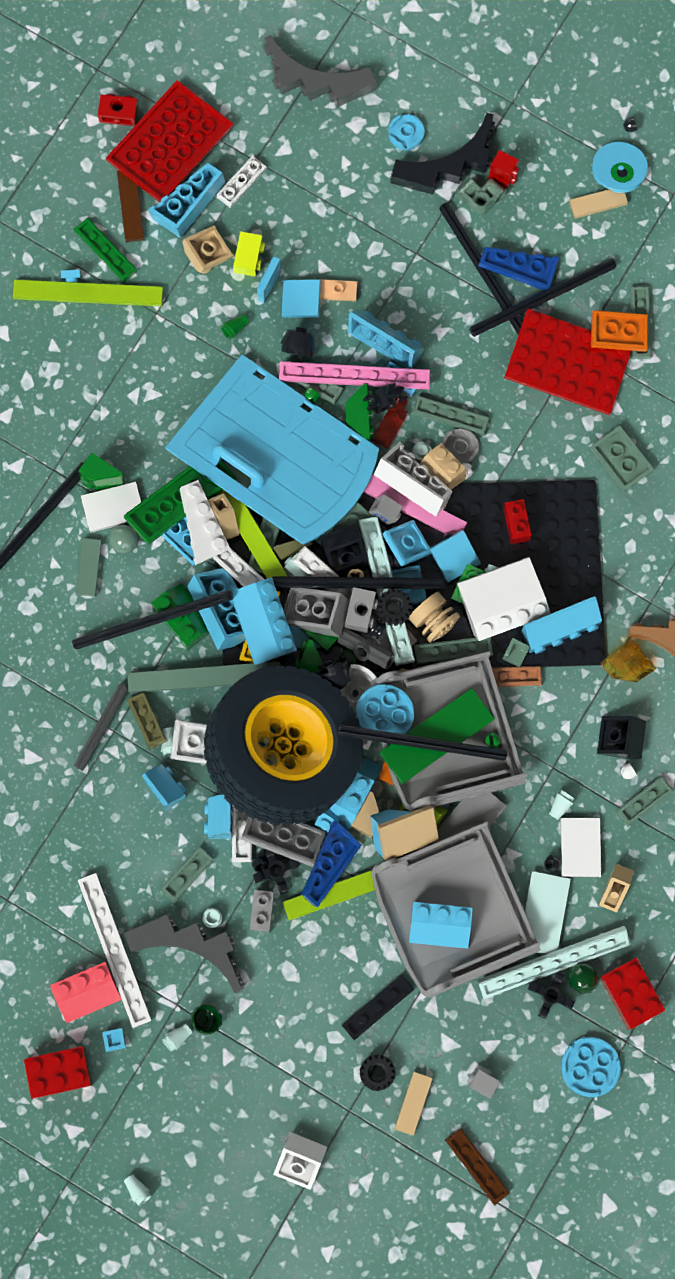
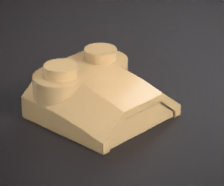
M215 225L184 238L182 242L185 254L194 268L200 273H208L213 267L234 256L216 230Z

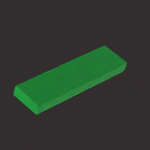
M88 217L74 228V232L123 283L137 272V269Z

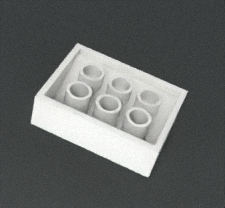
M529 557L457 583L473 634L479 641L551 614Z

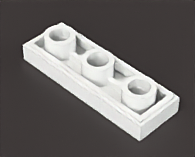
M252 156L216 194L217 198L231 208L266 171L267 167Z

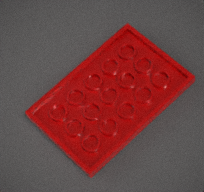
M176 80L106 157V161L160 203L163 197L169 196L176 190L177 186L187 179L233 128V123Z
M528 309L525 313L504 379L610 415L631 350L591 347L590 330Z

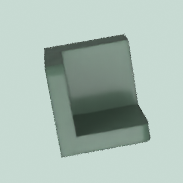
M512 638L503 660L520 668L530 646Z

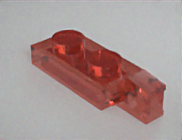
M407 399L402 403L398 402L396 406L387 411L372 438L373 442L387 449L390 448L406 419L407 411L404 409L408 403Z

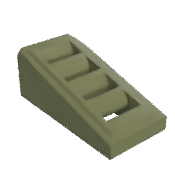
M297 540L273 547V551L279 561L284 563L290 556L298 554L303 546L308 548L313 545V541L302 545Z

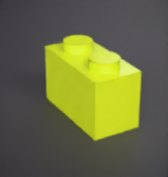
M240 231L233 265L234 273L256 277V272L260 271L262 260L259 259L260 253L264 254L265 242H263L262 235Z

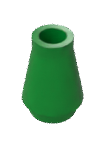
M242 314L239 317L224 322L223 326H221V331L227 339L235 338L249 324V320Z

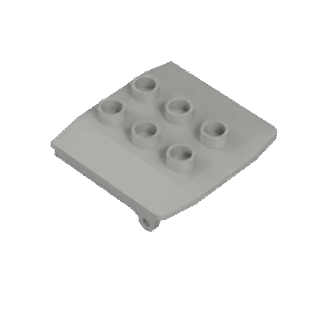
M490 651L398 673L397 671H391L375 678L371 682L370 687L379 684L392 685L402 689L410 697L414 706V719L409 731L472 688L495 720L463 743L487 747L485 744L486 736L490 733H496L501 738V745L497 749L507 750V759L504 761L448 752L403 785L389 768L392 782L405 809L408 811H415L428 805L437 807L526 784L525 779L528 776L527 773H523L489 661ZM491 736V745H494L493 736ZM381 742L383 749L390 745V743Z
M485 820L439 838L437 842L375 865L372 869L371 875L380 909L406 970L425 997L436 996L541 951L540 943L535 938ZM413 902L473 908L468 949L409 943Z

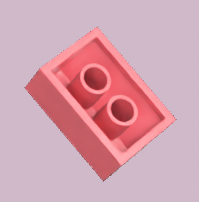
M106 962L50 985L66 1023L122 1000Z

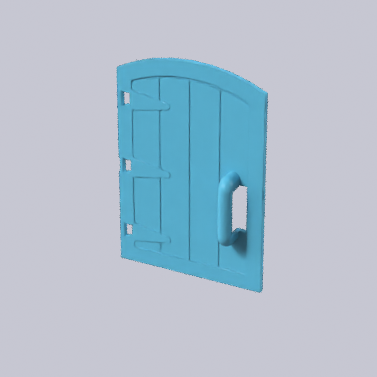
M243 354L165 447L170 453L193 467V469L302 545H306L328 532L355 506L371 479L379 451L377 446L317 405L308 401L304 396ZM256 371L265 376L263 380L254 375ZM303 403L312 408L310 413L301 408ZM350 436L360 441L357 446L348 440ZM221 458L250 477L251 485L245 488L218 469L216 466L221 461Z

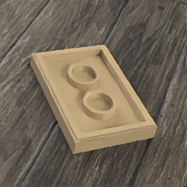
M431 805L377 825L383 858L386 861L439 841L434 809Z

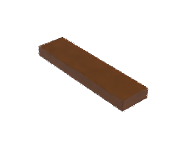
M117 171L125 242L143 241L144 236L137 185L120 171Z
M461 1128L445 1140L494 1206L510 1194Z

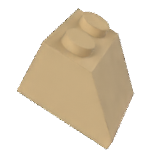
M442 443L427 453L419 463L420 465L424 464L428 468L429 474L438 477L450 490L465 480L466 468Z

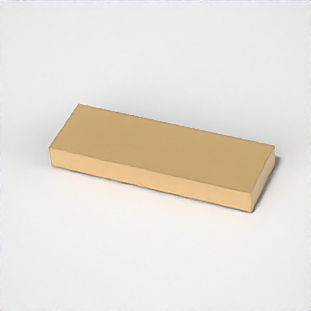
M609 189L571 199L569 204L574 219L625 206L628 204L625 193L612 192L613 190Z
M413 1072L395 1130L414 1136L433 1078Z

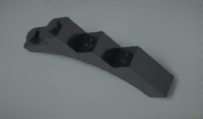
M486 113L483 123L473 138L462 148L448 156L426 162L395 160L390 183L433 195L434 189L439 187L440 179L459 184L460 178L464 179L466 169L485 173L486 168H490L493 159L490 156L491 149H488L491 138H488L489 132L493 133L496 122L493 121L494 114Z

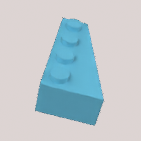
M207 163L190 176L187 182L177 186L176 190L169 196L163 197L161 202L155 207L152 206L148 209L152 220L181 238L225 184L223 173Z

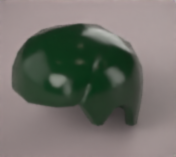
M587 963L574 965L568 973L569 985L579 994L591 993L596 989L599 982L596 970Z
M202 1004L193 1010L191 1025L199 1034H213L222 1025V1014L214 1006Z

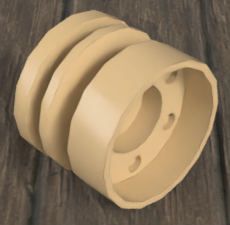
M439 592L428 597L408 618L416 628L424 624L426 625L422 632L423 636L432 631L427 638L430 643L448 633L460 618L457 612L449 617L454 610L453 607L445 610L442 609L447 601Z

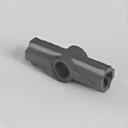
M347 628L343 629L341 636L338 637V642L354 651L355 656L361 661L368 659L386 670L394 662L395 655L379 647L378 642L372 637L363 638Z

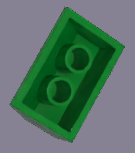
M181 583L166 590L153 600L151 605L156 613L194 600L191 593ZM199 611L165 621V624L188 651L210 634Z

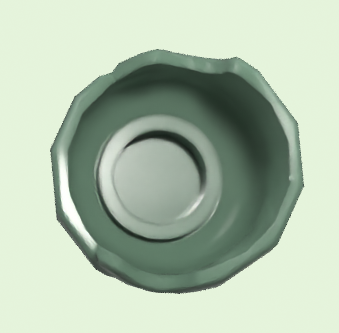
M119 525L110 534V545L116 552L121 554L130 553L138 544V533L129 525Z

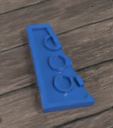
M485 247L478 266L545 291L550 288L559 257L553 256L550 258L540 254L528 255L526 252L518 251V253L509 252V250Z
M338 821L332 822L301 894L314 907L320 905L361 847V844Z

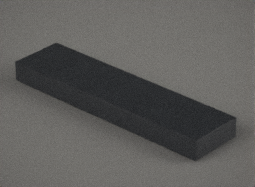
M400 975L341 1026L353 1040H356L415 989L403 975Z

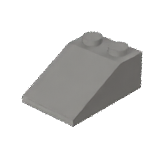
M290 588L284 607V614L289 626L322 635L340 637L350 601L344 595L337 592Z

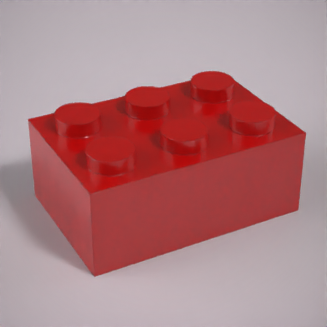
M637 958L599 977L627 1030L633 1029L665 1011Z
M84 1046L24 1059L31 1099L92 1086Z

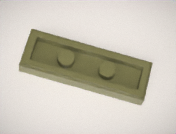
M145 692L127 699L149 749L151 750L166 743L165 735Z

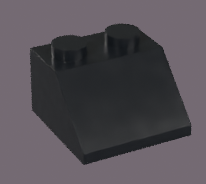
M356 524L319 537L329 567L338 576L347 574L352 569L369 566L362 537Z
M602 716L597 754L624 759H641L646 721L634 716Z

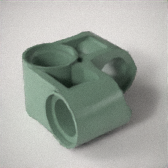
M493 178L482 189L475 181L468 179L456 191V195L462 202L466 203L475 213L481 215L487 213L506 194V190ZM483 201V202H485L486 204H484V205H479V204H477V202Z

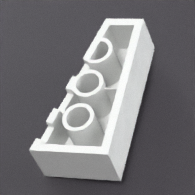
M399 442L381 458L374 475L429 513L437 516L446 507L452 491L438 477L431 476L428 468L424 464L420 465L415 460L416 457L411 452L407 453L403 449L404 445Z

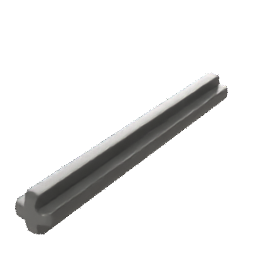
M123 684L117 686L74 764L77 769L81 771L85 769L128 691L127 686Z

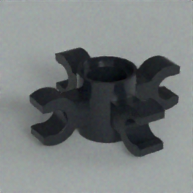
M392 383L374 392L375 396L372 394L365 396L363 401L371 402V405L366 408L368 411L373 410L377 406L375 413L378 414L396 406V401L404 402L408 396L400 395V392L404 390L402 386L394 391L396 383Z
M264 849V854L269 863L268 869L253 874L255 884L270 878L276 881L280 894L288 892L287 884L283 878L284 873L299 867L300 864L293 859L282 863L276 860L274 852ZM278 866L282 872L279 875H274L271 872V868Z
M556 972L551 986L547 988L530 982L528 990L541 995L543 1005L538 1013L539 1017L546 1019L551 1005L555 1003L569 1009L573 1008L575 1001L562 996L559 990L565 976L564 974ZM548 990H553L556 993L554 1001L547 999L546 993Z

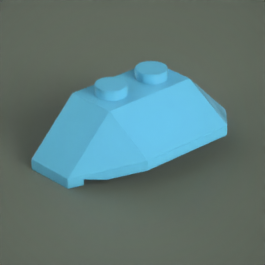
M367 758L361 760L358 773L347 791L328 809L341 818L339 823L348 832L382 769L381 765Z

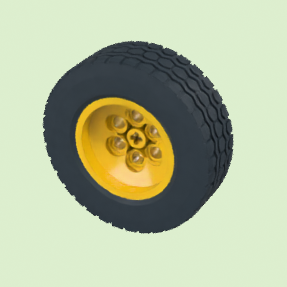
M271 666L253 671L242 677L222 697L206 726L204 758L207 761L206 767L208 773H210V778L213 784H216V789L239 812H244L246 816L252 819L257 818V821L270 822L273 825L304 823L325 813L350 787L361 764L363 739L339 736L338 727L340 725L361 726L358 718L355 717L356 713L353 707L349 706V701L345 696L341 695L342 693L336 687L331 686L332 683L302 668L297 669V667L291 666L286 668L284 666H274L272 668ZM270 728L276 730L277 734L271 732ZM289 732L293 733L296 738L291 737ZM258 742L264 743L265 747L260 746ZM296 750L301 751L303 755H299ZM266 759L270 760L273 765L268 764ZM285 763L289 764L292 769H288L285 766Z

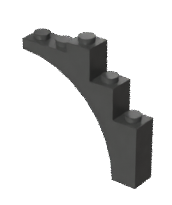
M271 35L264 38L265 45L263 49L267 56L270 55L272 59L271 65L274 69V79H272L275 89H279L281 94L300 87L303 96L307 95L309 101L328 93L330 101L332 103L335 102L336 106L340 107L377 89V81L369 67L347 73H326L313 70L290 58L277 45Z
M168 915L123 933L132 953L146 948L161 946L177 947L192 951L216 966L229 981L235 994L243 991L241 988L244 985L240 974H235L233 969L237 967L232 956L228 957L227 955L234 952L233 947L236 946L232 934L228 936L224 932L204 941L203 938L207 936L202 926L198 927L197 923L175 932L174 929L177 928L173 917L169 919Z

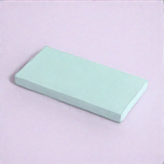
M532 871L524 912L537 942L540 943L541 951L536 953L549 954L558 950L571 879Z

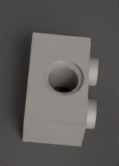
M353 587L345 628L367 633L368 628L373 627L374 617L371 616L372 610L377 609L379 600L375 598L376 592ZM365 607L368 611L366 614L361 615L357 612V609Z
M254 890L250 931L270 933L274 892Z

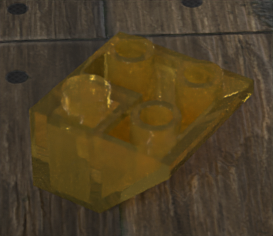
M633 640L616 649L600 663L613 679L636 683L656 670L652 661L645 656L640 646Z

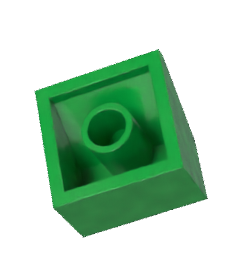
M92 452L78 470L80 479L83 481L82 484L90 490L93 488L96 491L126 484L122 472Z

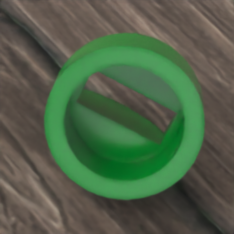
M308 387L303 396L311 403H315L320 394Z
M490 733L485 738V744L487 747L498 748L501 745V738L496 733ZM491 736H493L494 745H491Z

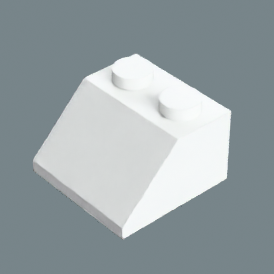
M290 1132L273 1175L311 1190L327 1147Z

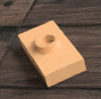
M320 279V299L356 301L357 282Z

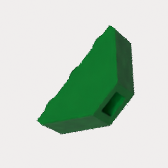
M363 384L345 403L346 426L370 442V437H373V426H369V419H372V410L368 411L366 409L368 401H363V399L371 394V390H367V384Z
M307 637V640H303L299 651L302 653L299 659L296 658L293 667L308 670L312 674L316 670L319 671L318 666L322 664V660L312 639Z

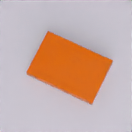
M593 310L591 312V347L646 352L648 350V314Z

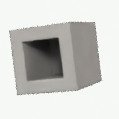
M384 494L377 496L368 513L374 517L377 516L381 522L388 525L398 521L403 506Z
M477 1070L476 1073L474 1071L471 1073L467 1082L470 1083L468 1088L491 1099L500 1081L481 1070Z

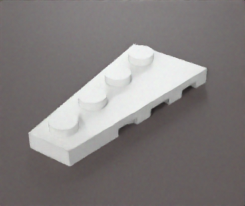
M197 480L182 486L180 494L184 513H186L191 548L195 557L194 562L197 565L229 551L230 547L199 481Z

